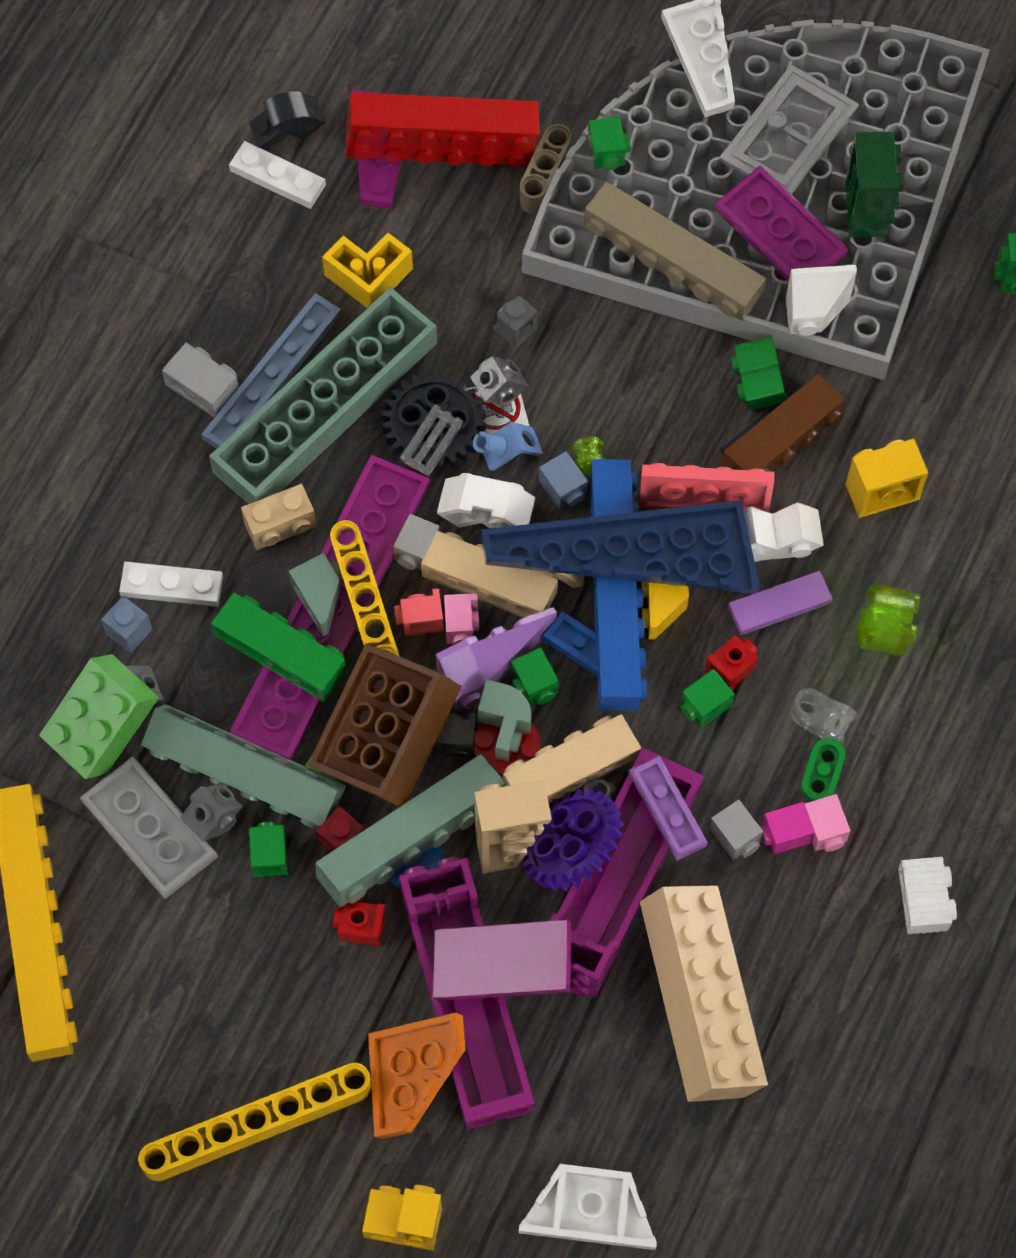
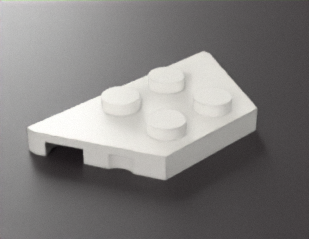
M560 1164L545 1189L542 1190L526 1218L519 1225L520 1234L656 1250L657 1244L646 1218L647 1215L636 1191L637 1188L631 1172Z

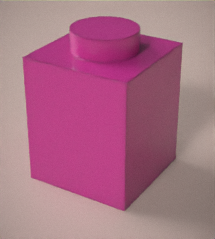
M804 802L765 813L762 826H760L763 830L761 839L765 846L770 845L773 855L811 844L815 834Z

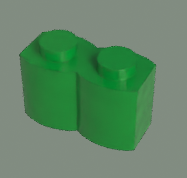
M772 336L734 345L736 355L731 356V362L735 375L741 374L742 383L737 384L741 403L747 402L751 411L783 403L787 400Z

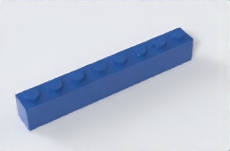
M592 459L589 474L591 517L639 512L638 501H633L632 491H637V472H631V460ZM593 577L599 711H639L641 699L647 698V679H641L640 668H645L646 652L645 648H639V638H644V618H638V608L643 606L642 588H637L636 581Z

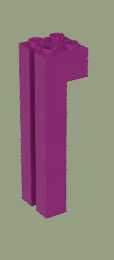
M642 747L632 768L660 755ZM660 756L690 810L702 787L704 776ZM628 775L614 802L617 805L616 808L622 813L619 819L624 823L618 829L623 834V837L614 840L619 849L608 853L612 861H603L600 864L603 869L601 873L596 870L591 872L592 880L590 882L584 877L581 879L579 888L572 884L557 914L553 913L549 920H568L571 923L570 990L582 997H587L588 995L597 997L641 909L640 901L647 897L670 851L667 842L630 775Z
M450 857L441 860L438 863L439 868L427 871L424 866H416L406 870L405 874L400 875L399 878L402 900L435 1017L452 1013L463 1015L465 1051L451 1071V1076L466 1130L492 1124L495 1120L506 1117L510 1119L534 1112L535 1103L504 996L437 1001L433 998L435 930L483 926L478 908V896L467 858L459 860L458 857Z

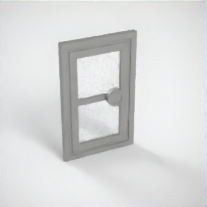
M790 65L722 153L719 160L745 176H748L761 165L792 195L858 108L859 104L797 67Z

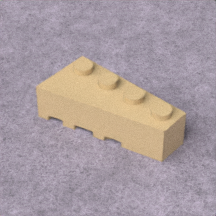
M544 780L501 787L499 784H491L482 787L480 791L474 792L475 836L483 874L516 868L527 854L526 848L533 846L535 843L534 835H541L544 831L543 824H549L552 820Z

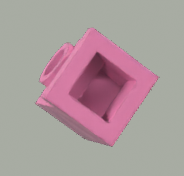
M477 593L444 595L447 644L455 645L467 638L473 637V631H479Z

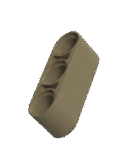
M551 125L545 130L521 180L520 206L527 213H538L557 168L561 167L566 159V154L571 148V132L564 125ZM553 143H561L562 145L556 146ZM545 167H546V168H550V170L545 171V170H541V168H545ZM535 192V193H538L539 195L532 196V195H529V193Z

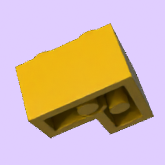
M389 233L368 253L364 252L345 236H342L322 256L324 275L366 308L374 303L390 287L394 289L413 270L412 250Z
M414 1185L413 1190L405 1188L404 1195L400 1194V1189L391 1186H380V1190L371 1189L362 1231L364 1238L434 1251L442 1212L441 1195L435 1194L434 1188Z

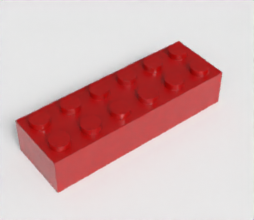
M351 92L346 119V157L357 160L386 159L390 162L412 160L419 163H430L433 161L448 162L453 165L476 163L482 166L498 164L519 168L529 165L539 138L538 101Z

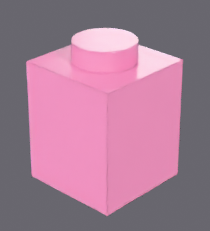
M837 794L805 803L804 805L815 832L812 840L814 850L818 851L825 848L826 852H830L845 845L844 842L848 840L850 828Z

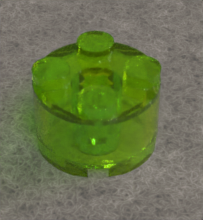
M872 583L865 596L866 598H871V601L867 604L866 608L862 607L858 642L862 643L859 648L896 656L905 655L908 644L913 645L916 637L917 626L912 624L913 613L916 614L919 609L920 594L913 593L910 590Z

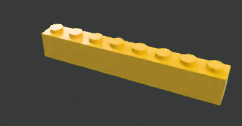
M30 784L0 789V869L26 1051L31 1061L35 1062L74 1054L72 1043L78 1042L75 1022H69L67 1009H72L73 1004L70 989H64L62 976H67L68 970L65 956H59L57 943L63 942L60 923H54L52 911L58 910L55 890H49L48 878H53V870L50 857L44 858L43 846H48V837L45 825H39L38 815L44 814L40 794L34 793Z

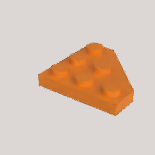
M447 1014L368 1033L374 1137L385 1139L412 1133L465 1051L463 1015Z

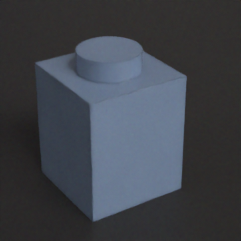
M567 452L560 454L539 467V482L559 510L568 505L570 507L576 506L584 500L585 495H587L588 480Z
M124 596L101 619L106 635L130 654L152 631L148 614Z

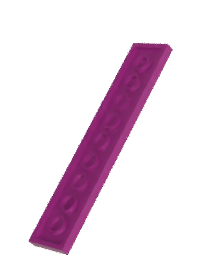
M371 455L337 523L348 520L355 523L359 528L379 588L394 558L393 546L409 514H416L430 486V478ZM345 532L341 534L338 542L342 545H349L354 541L355 534ZM329 536L321 554L324 553L329 562L335 561L339 567L331 536ZM359 562L353 563L349 567L348 573L352 576H358L364 571L365 565ZM342 578L340 579L341 595L327 635L321 636L299 597L287 621L289 626L298 631L299 629L308 631L316 638V642L324 647L328 645L333 646L345 656L358 630V624ZM369 593L361 595L358 598L357 604L362 607L370 606L374 595ZM263 666L229 733L292 761L321 700Z

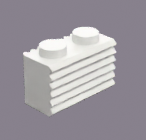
M943 857L901 860L898 871L907 934L948 931L952 920L957 918L955 900H949L947 887L952 885L950 867H944Z

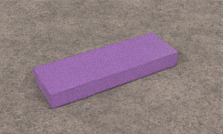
M817 571L730 602L728 609L741 636L831 604L833 599L821 572Z
M658 756L630 769L629 775L676 861L707 847L708 842L661 757Z

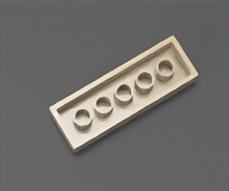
M675 886L658 889L641 900L640 905L688 1102L744 1098L767 1086L768 1083L718 886Z

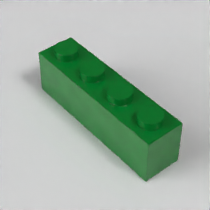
M233 592L211 623L214 636L325 703L347 671L344 655L333 646L328 645L324 647L316 642V638L304 629H299L298 631L289 626L288 621L276 612L269 614L264 611L253 598L247 595L241 597Z

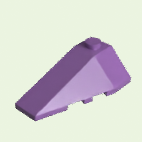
M554 607L520 619L514 624L513 629L506 630L500 626L492 629L491 635L486 639L478 641L476 636H473L436 654L437 672L442 673L462 686L453 704L456 711L463 707L470 709L478 705L486 680L500 682L511 671V661L528 654L543 639V635L557 618V612Z

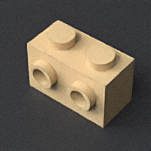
M302 484L241 507L245 527L256 550L274 545L279 541L316 527L314 509Z

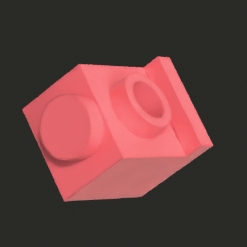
M432 589L433 596H426L424 594L410 595L407 599H400L401 605L394 606L396 625H403L404 636L444 631L439 589Z

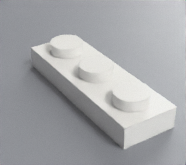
M246 141L243 142L229 164L231 172L309 209L312 208L326 186L324 178Z
M124 562L119 592L121 597L218 607L223 574L221 571Z

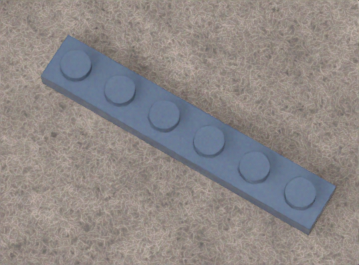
M315 293L201 434L202 439L217 449L284 387L339 319L341 309Z

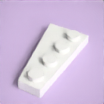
M695 0L662 10L661 14L663 23L704 117L734 109L735 105L731 71L728 63L727 42H725L724 21L720 7L721 0Z

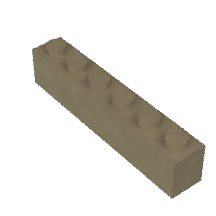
M607 181L585 208L584 225H586L590 232L597 236L602 235L612 241L619 250L630 252L638 257L645 266L661 271L671 282L678 285L682 284L692 290L696 297L703 301H710L729 317H736L743 322L764 294L765 277Z

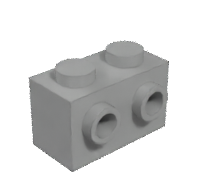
M185 343L162 369L166 386L214 418L239 388L237 375L232 368L226 364L219 365L211 359V356L200 347L194 348L188 343Z

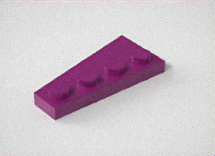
M352 89V92L357 93H377ZM386 159L358 160L361 205L392 209L402 160L398 162H390Z

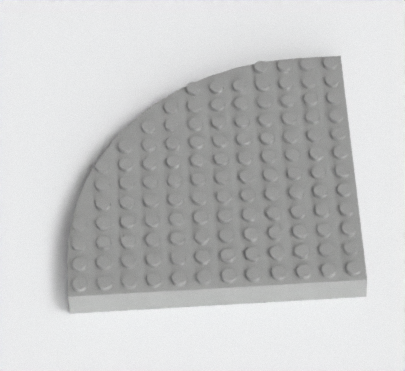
M814 20L791 22L790 26L774 27L773 24L766 25L763 30L750 33L748 30L725 36L735 99L734 109L704 117L678 58L672 62L668 60L651 70L649 76L638 83L634 82L629 85L628 90L618 99L614 98L600 111L597 119L620 116L623 134H629L631 152L626 153L624 166H618L611 170L603 168L594 169L588 141V126L584 129L582 136L566 154V159L561 167L557 168L542 200L522 253V273L750 341L772 336L775 348L885 380L990 50L891 24V27L874 26V22L868 21L854 24L843 23V20H832V23H814ZM790 65L797 67L859 104L858 108L792 194L796 200L848 248V254L834 266L856 265L857 267L850 302L822 332H816L809 336L790 334L785 301L789 281L714 210V204L747 177L719 160L720 156ZM795 87L777 111L785 114L787 126L812 140L834 111V108ZM767 124L744 154L784 176L807 145L781 130L775 131L770 129ZM855 132H894L895 144H900L901 162L897 164V172L903 173V190L899 192V207L895 208V223L889 224L887 237H848L845 179ZM606 181L766 278L764 294L743 322L736 317L725 315L718 306L710 301L699 299L692 290L682 284L678 285L671 282L661 271L645 266L638 257L628 251L623 252L619 250L612 241L602 235L597 236L588 230L586 225H584L585 208Z

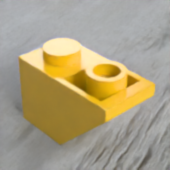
M641 582L643 597H647V608H642V618H644V628H648V639H656L687 609L689 587Z

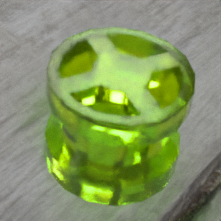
M584 437L574 441L572 444V451L577 457L574 463L582 474H590L592 459H606L602 455L604 441L601 438Z

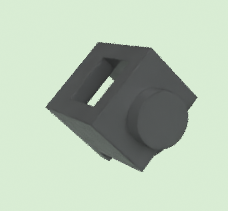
M519 295L515 300L506 302L499 309L497 323L493 326V330L516 349L537 330L538 311Z

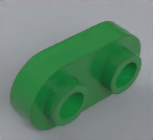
M824 738L813 746L801 783L802 795L808 802L834 794L846 755L843 745L835 739ZM828 754L832 756L833 761L825 762L821 756ZM819 784L823 787L824 791L817 793L813 791L812 786Z

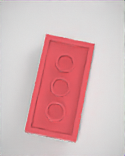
M662 463L642 464L639 508L668 509L741 500L743 510L754 507L769 513L774 487V472H766L762 469L732 470L729 467L714 469L699 468L695 465L679 467L667 466Z

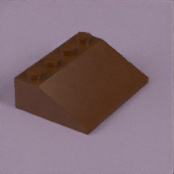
M365 644L308 766L383 801L401 807L407 803L462 686L442 673Z

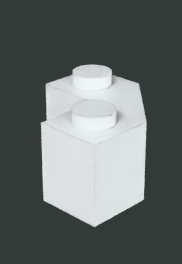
M462 473L460 476L445 479L437 514L459 528L479 523L486 525L490 529L526 525L530 521L535 497L524 491V488L516 483Z
M797 502L773 514L754 507L744 510L755 562L770 559L806 557L811 554V551L824 546L818 509Z

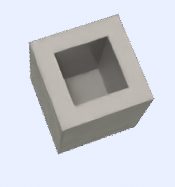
M409 514L393 546L394 560H397L398 564L406 569L415 570L416 568L421 570V563L436 532L440 531V526Z
M737 800L711 818L709 829L733 860L740 855L746 858L761 846L759 843L761 842L763 830L740 800Z

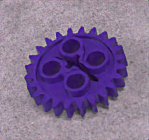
M588 788L585 793L577 789L573 797L566 792L562 802L553 799V808L550 809L552 820L549 824H543L544 831L541 835H534L535 843L533 846L526 848L527 854L523 858L525 862L522 865L528 871L527 874L544 889L549 887L554 892L559 886L564 891H567L571 883L576 888H579L581 879L584 877L590 882L592 880L591 872L596 870L601 873L603 869L600 864L603 861H612L608 853L619 849L614 840L623 837V834L618 829L624 823L619 819L622 813L616 808L617 805L601 791L595 793L591 788Z

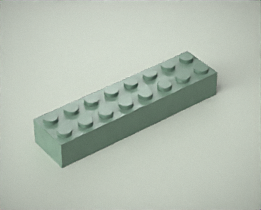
M390 287L209 456L212 472L248 504L281 492L437 344V326Z

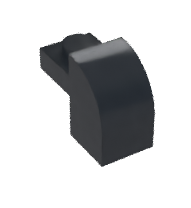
M297 91L280 93L263 102L265 110L249 122L257 146L263 150H268L287 134L304 140L326 123L317 98Z

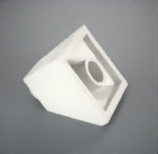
M856 265L791 269L785 300L790 334L809 336L816 332H822L850 302L857 272Z

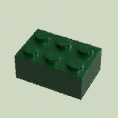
M855 132L845 179L848 237H887L889 224L895 223V208L899 207V192L903 190V173L897 172V164L901 162L900 144H895L894 132Z

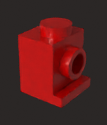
M735 635L714 654L711 653L707 657L705 670L709 673L714 669L728 687L732 689L757 667L758 657L756 654L758 650L749 639L744 638L741 641ZM734 654L739 660H732L730 656Z
M348 902L343 908L336 907L333 928L338 929L339 940L380 947L386 917L385 904L378 903V905L362 902ZM360 916L364 917V920L361 923H354L352 917Z

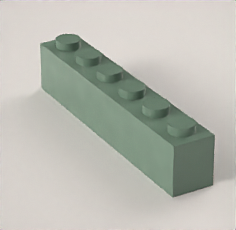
M167 704L155 708L141 746L150 749V754L162 760H169L170 758L179 762L181 769L194 774L201 772L209 776V780L214 784L221 783L224 787L232 786L240 790V795L249 800L258 801L260 799L271 804L270 808L275 812L284 815L289 813L301 818V823L311 828H319L337 809L346 787L343 783Z
M480 754L316 862L317 880L340 908L348 902H357L366 894L369 888L377 883L381 885L387 882L394 875L395 871L402 866H410L417 862L423 852L431 847L437 848L441 846L458 829L464 830L470 827L475 822L474 792L480 791L482 787L491 784H499L501 787H505V781Z

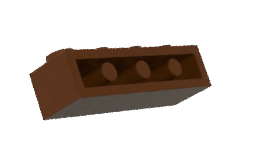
M817 374L724 451L722 466L729 467L732 470L762 469L766 472H772L779 465L783 467L788 465L796 456L797 450L803 445L809 447L817 440L821 430L826 426L831 428L839 422L843 416L842 409L845 399Z

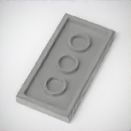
M133 756L80 797L85 807L164 899L168 898L218 858L217 853L208 842L202 841L180 818L183 813Z

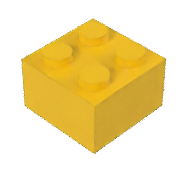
M914 439L907 441L895 440L884 448L874 451L873 449H865L852 457L845 485L858 517L862 518L920 500L928 470Z

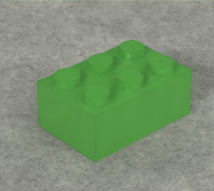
M113 654L90 658L39 736L84 779L104 775L109 772L159 697Z

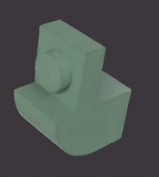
M486 680L478 707V722L501 727L495 747V759L509 762L511 751L518 752L522 733L530 734L531 708L526 697L518 689L507 684Z

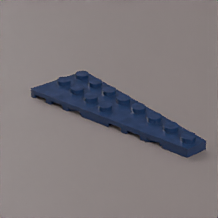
M741 500L481 530L485 564L490 566L744 593H758L760 588Z

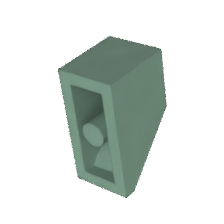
M322 553L289 570L292 587L323 637L329 633L341 595L340 579L343 577L335 561L329 562L325 554Z

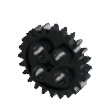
M425 372L424 380L420 381L413 375L412 385L402 381V392L397 390L391 391L393 400L385 401V409L387 411L382 412V421L385 422L382 424V432L387 434L385 436L386 444H393L392 454L396 455L402 452V463L413 459L414 469L421 463H425L426 472L430 471L432 464H437L441 472L443 471L444 463L448 462L452 468H456V458L467 462L466 451L474 454L477 452L473 447V439L479 432L486 431V422L483 421L486 419V412L481 409L482 399H474L476 397L475 389L472 388L465 391V380L456 385L454 384L453 374L446 381L442 380L441 372H438L436 379H431L429 373ZM434 398L442 399L443 402L440 404H433L430 402V400ZM416 402H420L424 406V409ZM409 416L418 418L415 422H407L404 419ZM453 421H461L462 423H464L459 427H454L450 425V423ZM443 434H445L452 441H448ZM428 439H435L438 441V443L434 445H427L424 442Z

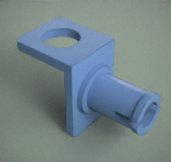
M510 422L493 435L487 432H479L473 439L474 449L477 452L483 453L488 468L491 471L497 470L520 453L534 456L543 454L534 429L518 423ZM522 433L529 438L532 447L525 442Z

